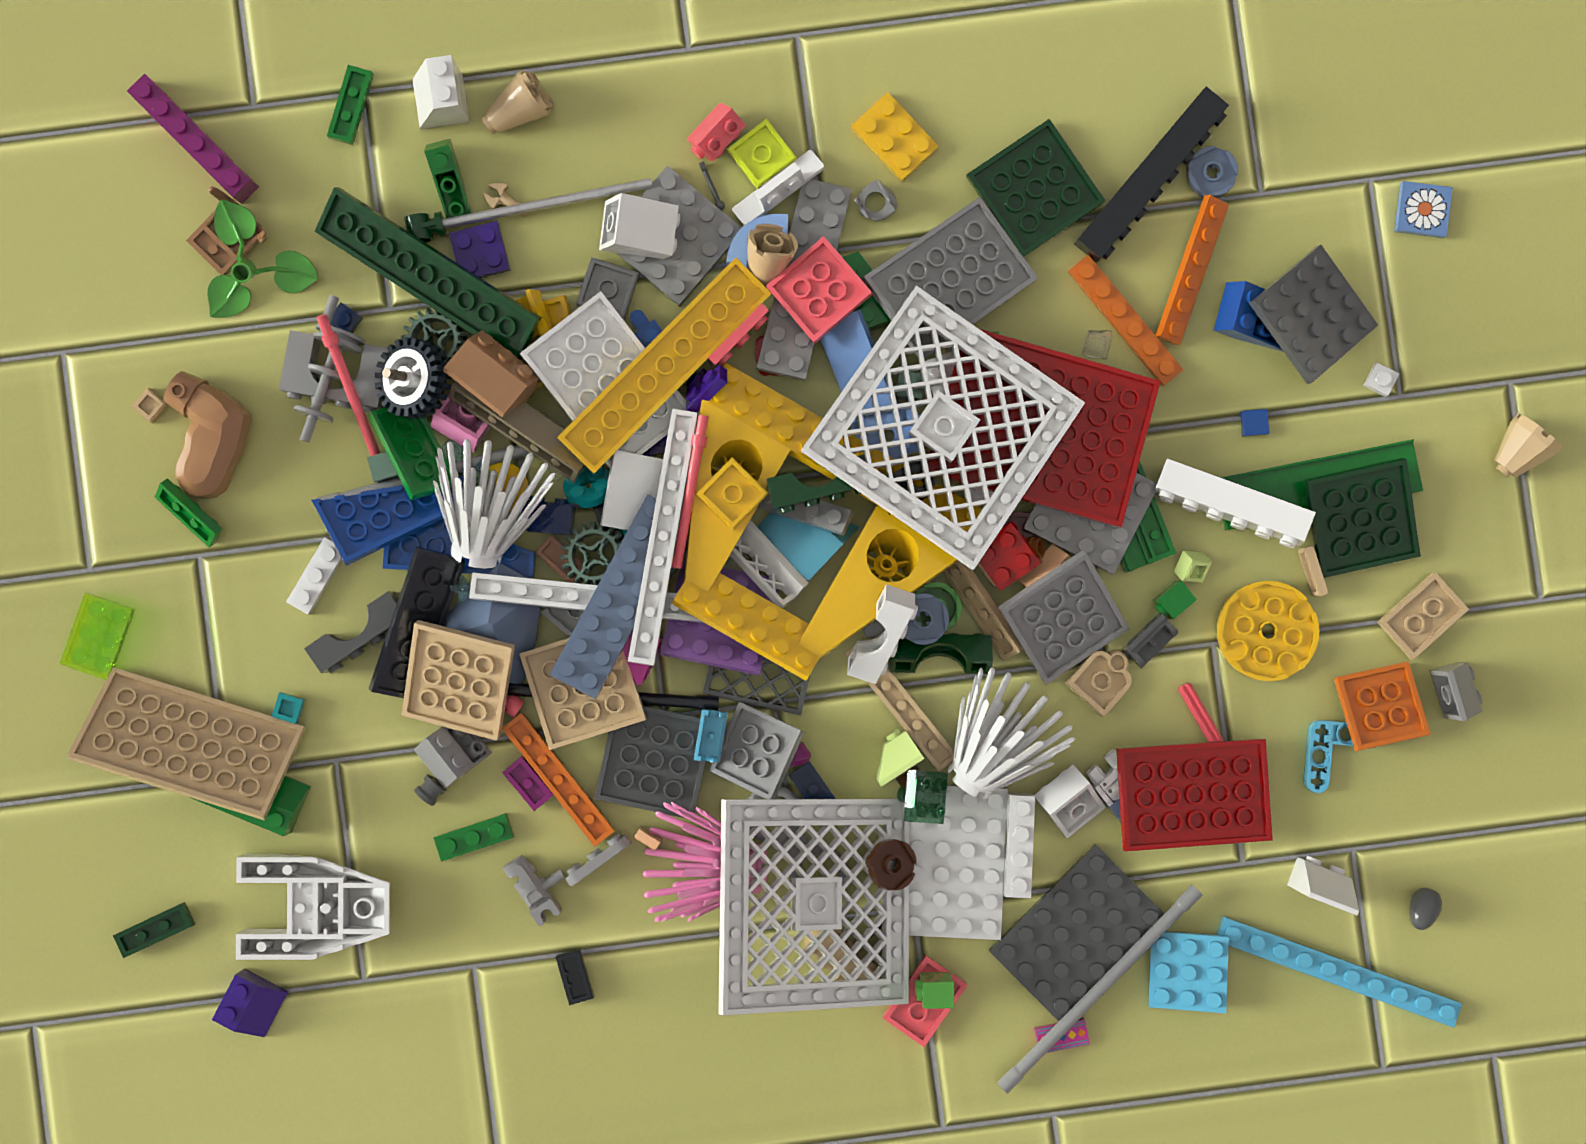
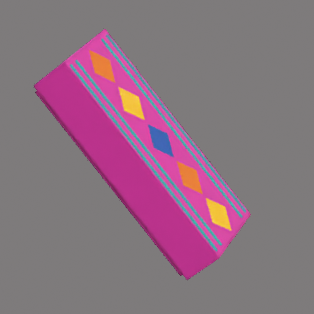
M1080 1018L1047 1053L1090 1044L1085 1019ZM1057 1023L1034 1027L1037 1043Z

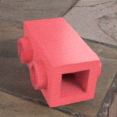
M719 103L691 133L687 140L693 146L691 151L699 159L704 157L713 162L723 154L724 149L731 141L738 138L741 130L746 125L731 107Z

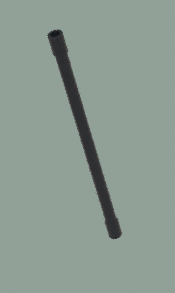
M509 683L507 695L533 697L529 684ZM639 692L642 705L693 708L696 710H702L703 708L718 710L719 696Z

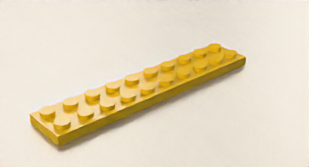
M735 257L595 398L557 439L594 474L772 293Z

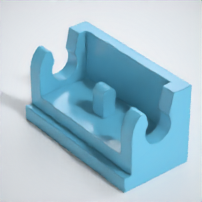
M702 709L694 760L710 761L711 763L720 762L728 712Z

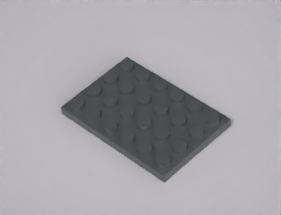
M1094 844L1001 937V940H998L989 949V952L1060 1021L1164 913Z

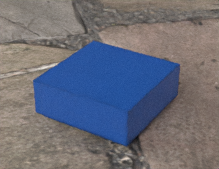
M1267 409L1240 412L1242 437L1269 434Z

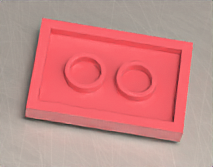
M761 303L708 357L707 362L713 368L717 364L723 366L733 355L730 351L735 346L740 349L749 340L750 336L748 333L752 329L758 331L768 320L765 315L769 310Z
M926 954L909 977V1004L890 1005L882 1016L884 1020L923 1047L926 1046L951 1010V1008L923 1009L921 1001H917V996H915V980H919V972H950ZM950 972L954 981L955 1004L967 987V983Z

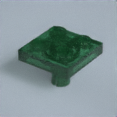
M908 770L907 786H901L897 792L898 800L905 803L903 821L944 824L948 773Z

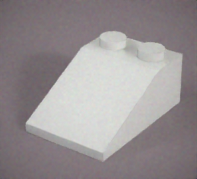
M1307 856L1306 860L1297 857L1287 884L1288 886L1310 898L1358 916L1359 907L1353 880L1344 875L1346 870L1334 865H1330L1329 869L1320 866L1322 861Z

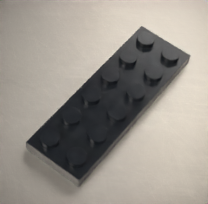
M416 546L368 688L371 692L404 699L414 623L417 620L444 626L466 560L462 558L460 563L452 555Z

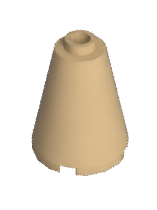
M773 224L756 225L755 229L750 230L748 234L747 269L765 287L786 269L798 249V241L791 232L788 236L782 232L783 227Z

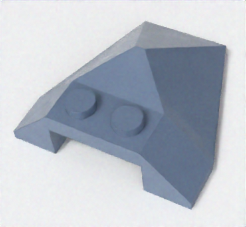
M501 562L488 573L491 575L529 578ZM469 591L448 612L444 627L515 645L509 683L523 684L526 674L519 654L532 650L535 647L541 606L474 600L469 598Z

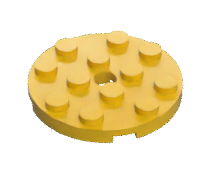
M1277 581L1254 582L1234 592L1223 605L1217 622V640L1226 661L1242 675L1260 681L1283 680L1302 670L1313 657L1319 641L1318 617L1305 595L1296 588ZM1265 624L1272 625L1274 629V634L1270 638H1266L1262 634L1261 628Z

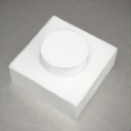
M1375 363L1363 386L1387 397L1399 373L1379 363Z

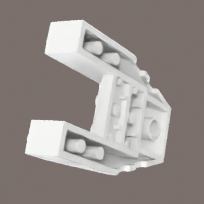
M245 853L236 857V883H287V929H244L236 934V960H313L320 956L390 934V882L313 856Z

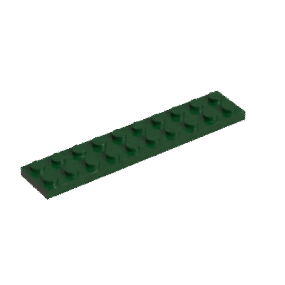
M340 187L333 188L314 232L471 334L475 335L483 330L521 360L522 356L520 353L527 348L542 317Z

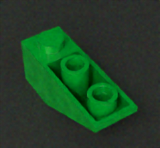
M451 139L427 144L424 152L446 218L470 214L471 209Z

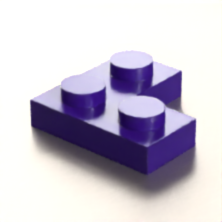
M719 364L714 370L707 371L703 368L698 374L694 373L690 376L686 383V411L698 412L702 400L709 401L727 384V369Z

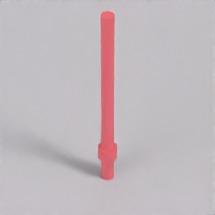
M326 314L318 315L316 318L323 333L322 341L324 346L328 347L370 455L380 454L375 437L338 346L340 341L337 333L333 332Z
M704 415L698 416L696 433L692 435L691 440L693 449L672 567L678 569L682 568L703 447L706 448L708 439L705 435L709 417Z

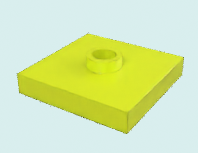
M767 118L727 148L729 154L756 189L760 188L797 159Z

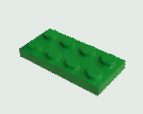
M386 407L370 411L369 419L410 500L435 494L433 480L437 482L440 492H442L436 457H438L437 449L439 447L442 450L427 419L397 416L387 411L388 408ZM443 452L450 489H452L450 466Z

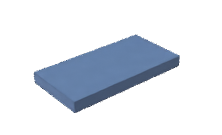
M861 309L851 313L821 339L841 392L875 345ZM885 377L876 389L887 388ZM889 393L877 395L879 407L891 405ZM871 397L862 410L873 408Z

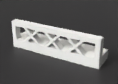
M750 520L730 556L775 605L783 608L798 598L809 583ZM742 552L749 554L752 557V561L746 560L742 556ZM759 570L764 571L769 576V580L762 578L759 575ZM775 589L782 590L788 597L782 599Z

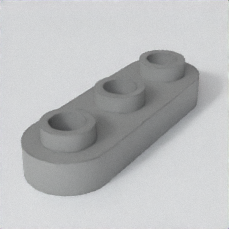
M620 833L616 834L607 841L609 844L607 848L602 851L597 848L586 856L589 861L582 866L576 863L566 871L568 876L565 880L570 887L630 845L632 841L627 834L623 836Z

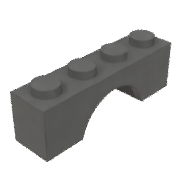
M388 591L367 605L368 622L363 632L356 638L347 641L339 639L332 634H324L304 648L320 673L330 672V674L337 672L344 667L342 662L348 658H351V660L356 659L365 652L363 650L364 647L370 643L374 646L385 639L384 634L388 632L398 602L394 592Z

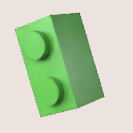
M919 972V980H915V996H917V1001H921L923 1009L954 1008V981L950 972Z

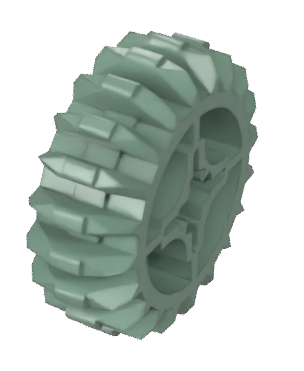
M429 307L425 310V316L422 312L417 311L418 319L415 320L412 317L408 319L412 326H403V329L409 333L408 335H401V339L403 340L406 337L417 339L419 332L423 329V340L433 343L432 333L439 338L437 342L438 346L442 349L441 353H445L448 357L444 361L449 362L465 343L462 339L469 337V333L462 331L464 328L435 310L433 314ZM443 322L448 324L450 328L435 331L430 323ZM454 335V344L448 353L446 344L452 339L451 336Z
M591 521L590 530L583 523L581 524L583 532L580 533L574 528L572 532L576 537L574 539L570 536L565 537L571 544L570 546H561V549L568 551V554L561 555L560 559L569 561L562 565V568L564 570L572 569L567 574L568 578H573L577 575L574 583L580 584L584 580V584L590 585L593 582V585H598L604 574L599 576H587V574L597 565H603L608 568L611 561L605 556V550L608 547L607 543L609 541L612 543L616 553L621 544L618 541L622 538V534L617 533L612 536L615 528L609 527L605 531L606 526L599 525V529H597L596 522ZM589 536H603L593 546H586L582 543ZM577 549L584 554L581 570L578 568L575 560ZM585 549L593 552L599 550L600 553L598 554L601 555L600 558L605 563L595 559L591 562L590 558L592 557L589 556L590 553L586 552Z

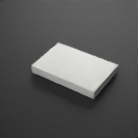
M618 450L612 455L600 525L624 530L629 529L647 494L657 498L663 459Z

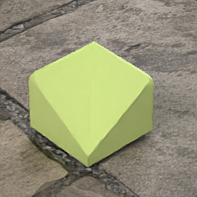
M1182 551L1174 573L1182 581L1203 583L1212 561L1202 552Z

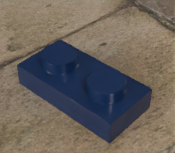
M810 761L789 774V777L805 799H836Z

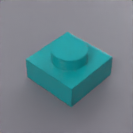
M279 692L271 717L298 724L306 699Z

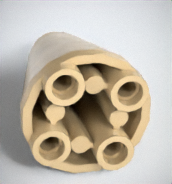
M523 70L519 71L485 111L482 121L492 134L532 122L551 113L550 108L554 106V103L547 93H542L538 87L540 82L532 71L529 73Z

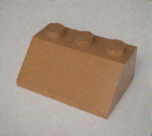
M483 330L468 338L443 368L446 374L501 417H504L530 399L540 380L530 366L523 363L511 351L504 348Z

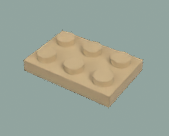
M1432 572L1379 619L1377 623L1407 657L1414 660L1461 618L1469 608L1436 572Z

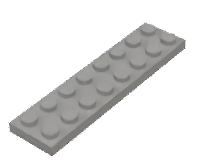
M813 179L801 186L790 232L798 241V249L788 266L823 236L837 251L851 195V188ZM774 296L757 370L806 381L814 343Z

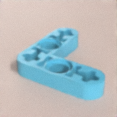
M1315 720L1309 725L1303 777L1304 786L1309 791L1322 793L1328 788L1333 744L1353 746L1351 738L1347 741H1343L1340 738V730L1348 727L1346 722ZM1321 724L1322 728L1326 729V734L1321 735V742L1326 743L1325 747L1314 745V741L1319 742L1320 735L1316 734L1315 730L1319 729ZM1317 749H1321L1325 754V758L1321 763H1315L1312 759L1313 752ZM1312 766L1324 768L1323 772L1318 770L1317 777L1322 779V783L1317 784L1316 788L1314 784H1311V779L1316 778L1317 772L1311 770Z

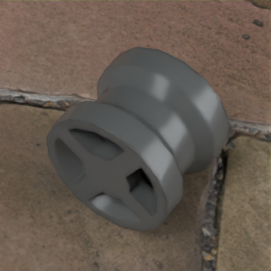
M429 774L425 776L424 783L421 786H417L414 790L424 802L431 806L436 804L439 795L447 791L435 777Z

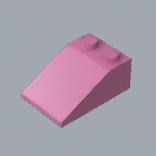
M447 397L446 400L441 402L443 406L435 410L436 413L433 414L431 428L463 447L464 440L469 439L471 442V452L474 453L488 434L491 426Z

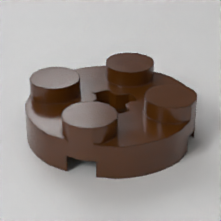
M896 839L882 840L874 846L865 860L871 880L883 890H902L914 878V864H917L916 855L906 842ZM890 860L896 861L894 871L888 867Z

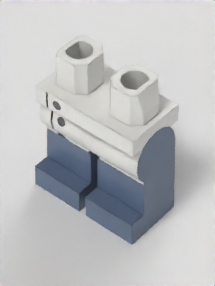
M1112 749L1103 757L1111 766L1108 770L1103 772L1095 764L1085 773L1092 782L1091 786L1121 823L1116 750Z

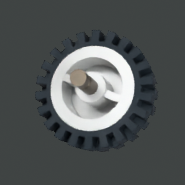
M408 337L403 338V340L398 339L394 341L395 345L390 344L387 347L390 353L383 352L381 354L385 362L378 361L376 367L382 368L381 373L375 372V378L381 379V382L375 383V389L382 390L377 393L378 399H383L381 403L383 407L388 408L387 411L397 416L414 419L427 418V414L433 415L436 413L434 408L440 409L443 406L439 399L446 400L448 397L447 394L443 393L444 389H451V384H446L445 382L446 379L452 378L443 371L444 366L448 363L444 360L448 357L445 353H441L442 349L439 346H435L432 342Z

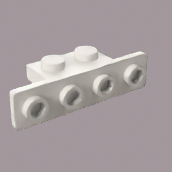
M808 150L732 208L733 213L745 226L753 219L766 214L825 169L824 164L812 150Z

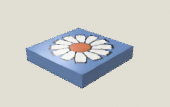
M1402 181L1400 183L1394 232L1437 238L1447 237L1453 187Z

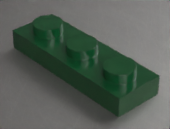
M183 902L113 935L122 957L125 958L194 926L195 922L186 903Z

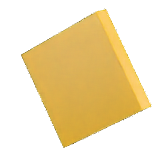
M731 458L696 493L732 530L769 494L734 458Z

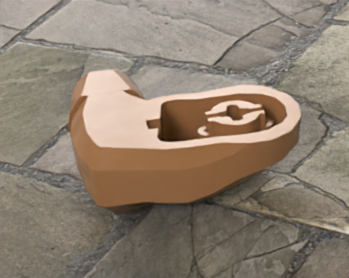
M181 371L173 377L164 393L165 403L185 418L189 417L192 422L185 436V446L176 464V478L180 487L188 494L201 499L216 498L227 490L232 473L242 456L251 422V414L238 400L227 392L210 386L204 379Z

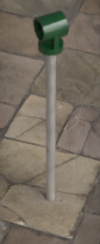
M651 178L445 219L440 211L435 212L432 219L429 218L427 213H416L406 216L404 220L408 232L428 243L434 240V233H438L440 238L446 237V228L653 187Z

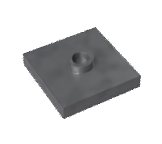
M591 257L576 305L581 307L601 291L621 318L625 320L640 275L639 272Z

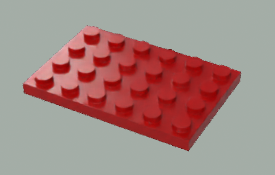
M1266 739L1116 748L1123 851L1273 841Z

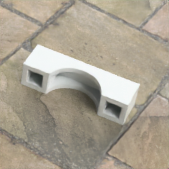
M885 585L876 603V620L884 626L885 631L874 639L856 642L848 658L847 675L876 684L880 675H885L889 658L895 656L899 639H904L909 620H914L918 606L915 605L914 593Z
M1007 793V846L1003 894L1005 897L1031 898L1035 796L1032 793Z

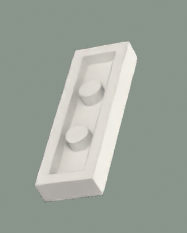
M327 537L323 538L286 601L307 615H310L342 561L332 540Z

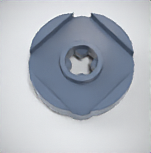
M1214 146L1205 147L1199 150L1186 167L1187 181L1192 190L1201 198L1204 195L1220 197L1226 194L1236 181V176L1238 175L1236 159L1227 150L1223 151ZM1210 166L1212 169L1216 168L1218 170L1215 175L1216 178L1208 177L1206 174L1208 171L1207 167Z
M925 593L916 594L915 605L918 606V610L914 620H909L907 624L908 629L905 638L920 645L931 644L943 636L949 624L948 610L935 596ZM922 611L925 612L926 616H930V621H927L924 627H921L920 622H916V617H919Z

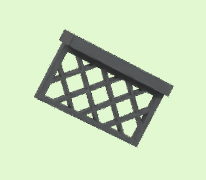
M764 657L763 662L765 663L762 664L761 673L767 682L755 689L748 678L753 674L740 672L743 677L730 683L724 674V671L728 669L716 667L718 672L713 674L714 666L709 665L703 694L801 715L809 677L807 681L803 680L794 685L788 676L790 671H785L783 667L777 665L782 673L770 680L763 668L769 664L776 663ZM718 675H721L728 685L720 691L710 688L711 680ZM785 676L791 688L779 694L773 682ZM743 680L747 682L752 692L745 696L738 695L734 689V686ZM767 686H770L777 696L769 702L762 700L758 694L760 690ZM800 686H802L801 694L797 690ZM794 691L799 698L798 707L787 706L782 698Z

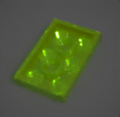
M84 593L59 664L106 680L112 668L116 665L135 609L90 593Z

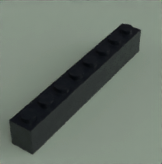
M1206 86L1081 234L1074 245L1086 255H1089L1096 263L1101 258L1106 260L1116 249L1112 244L1117 239L1122 241L1132 230L1128 225L1133 219L1138 222L1147 212L1144 206L1149 200L1154 203L1163 193L1160 187L1166 181L1170 184L1179 174L1176 168L1182 162L1186 165L1194 156L1195 152L1192 149L1198 143L1202 146L1210 137L1211 133L1208 130L1214 124L1218 127L1227 115L1224 111L1229 104Z

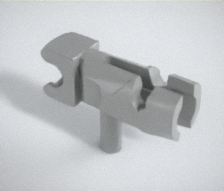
M523 855L518 856L502 868L509 879L514 876L519 877L514 887L530 909V914L538 926H543L546 920L543 910L548 909L555 916L562 912V908L555 897L547 890L566 877L562 869H559L546 879L543 877L539 878L535 873L536 868Z

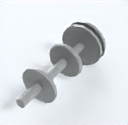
M333 295L329 296L323 313L327 315L330 325L339 302V298ZM317 324L316 329L320 332H314L313 337L323 342L321 338L323 333L319 324ZM331 326L333 332H336L340 343H338L340 351L362 353L363 349L359 345L365 344L363 338ZM330 351L324 367L315 364L308 365L310 371L321 375L311 407L295 405L293 409L307 416L300 440L304 442H310L317 419L333 423V417L320 412L331 379L341 381L338 372L334 371L335 364Z

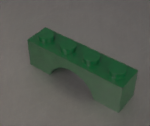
M864 454L858 455L860 459L865 461ZM792 472L766 479L774 511L779 510L780 514L794 511V506L805 504V507L820 504L819 499L827 497L830 498V501L845 498L844 493L855 491V495L862 494L837 476L830 483L820 487H811L801 483Z
M957 633L943 634L936 642L927 645L916 644L904 637V639H899L895 656L893 658L890 657V672L915 673L920 663L934 656H944L956 661L962 667L965 674H978L980 668L983 669V674H988L993 664L992 635L980 633L959 635Z

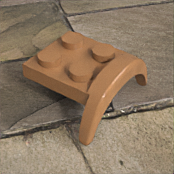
M213 186L209 188V193L219 201L225 199L238 204L218 188ZM214 211L186 241L221 275H228L231 272L232 266L237 263L236 257L238 256L240 243L238 241L233 245H226L219 239L214 226ZM257 221L254 235L249 239H243L245 242L243 258L258 242L263 244L268 239L266 231Z

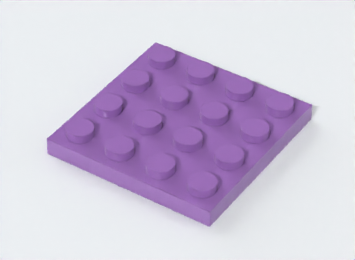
M686 560L682 563L675 593H678L684 583ZM722 568L721 574L772 602L744 571ZM760 575L762 578L769 580L768 576ZM668 619L660 655L760 676L764 660L762 655L706 623Z

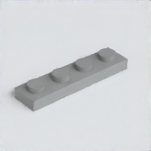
M770 493L758 506V509L845 536L854 514L850 509L821 500L818 505L805 507V504L794 506V511L780 514L779 510L774 511Z

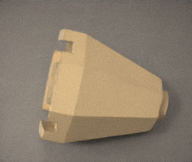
M1517 414L1510 422L1494 461L1498 464L1496 469L1507 478L1510 475L1518 477L1556 455L1563 446L1551 434L1548 436L1544 432L1545 429L1525 415Z

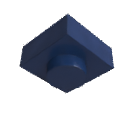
M340 302L335 310L331 326L353 333L363 317Z

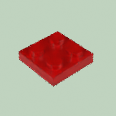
M1012 521L999 531L979 563L999 591H1002L1040 565L1042 560Z

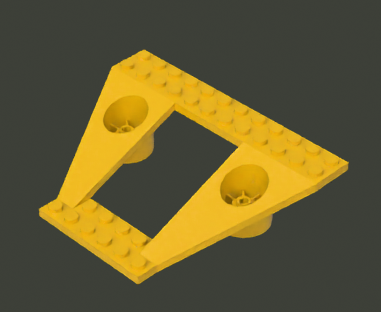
M725 363L723 367L727 369V384L709 401L702 400L699 415L709 417L705 435L708 439L706 448L703 447L690 518L684 583L673 599L672 604L807 681L819 659L876 620V603L886 584L914 593L959 560L894 515H889L885 509L865 495L858 494L877 506L809 624L721 574L722 568L758 506L734 530L718 517L696 495L712 478V475L719 471L716 468L717 466H724L731 458H734L767 491L766 479L777 475L788 455L832 480L836 477V475L801 452L823 418ZM853 435L848 436L850 448L862 447L860 439ZM841 438L839 444L844 447L843 438ZM869 451L872 463L884 461L881 451ZM864 452L854 453V454H855L856 456H858V455L864 454ZM903 464L892 465V474L903 468ZM885 467L875 468L887 477ZM920 479L913 480L914 486H923V483ZM936 484L933 490L942 489L944 487H942L939 484ZM952 492L954 505L966 503L965 499ZM946 493L934 495L936 508L948 506ZM928 498L922 500L925 504L930 506ZM973 507L975 519L982 510L979 507ZM967 508L955 510L958 523L970 521ZM949 511L940 513L951 521ZM970 526L962 527V529L966 532L970 528ZM875 552L877 558L874 559L868 553ZM903 568L904 575L897 572V570Z

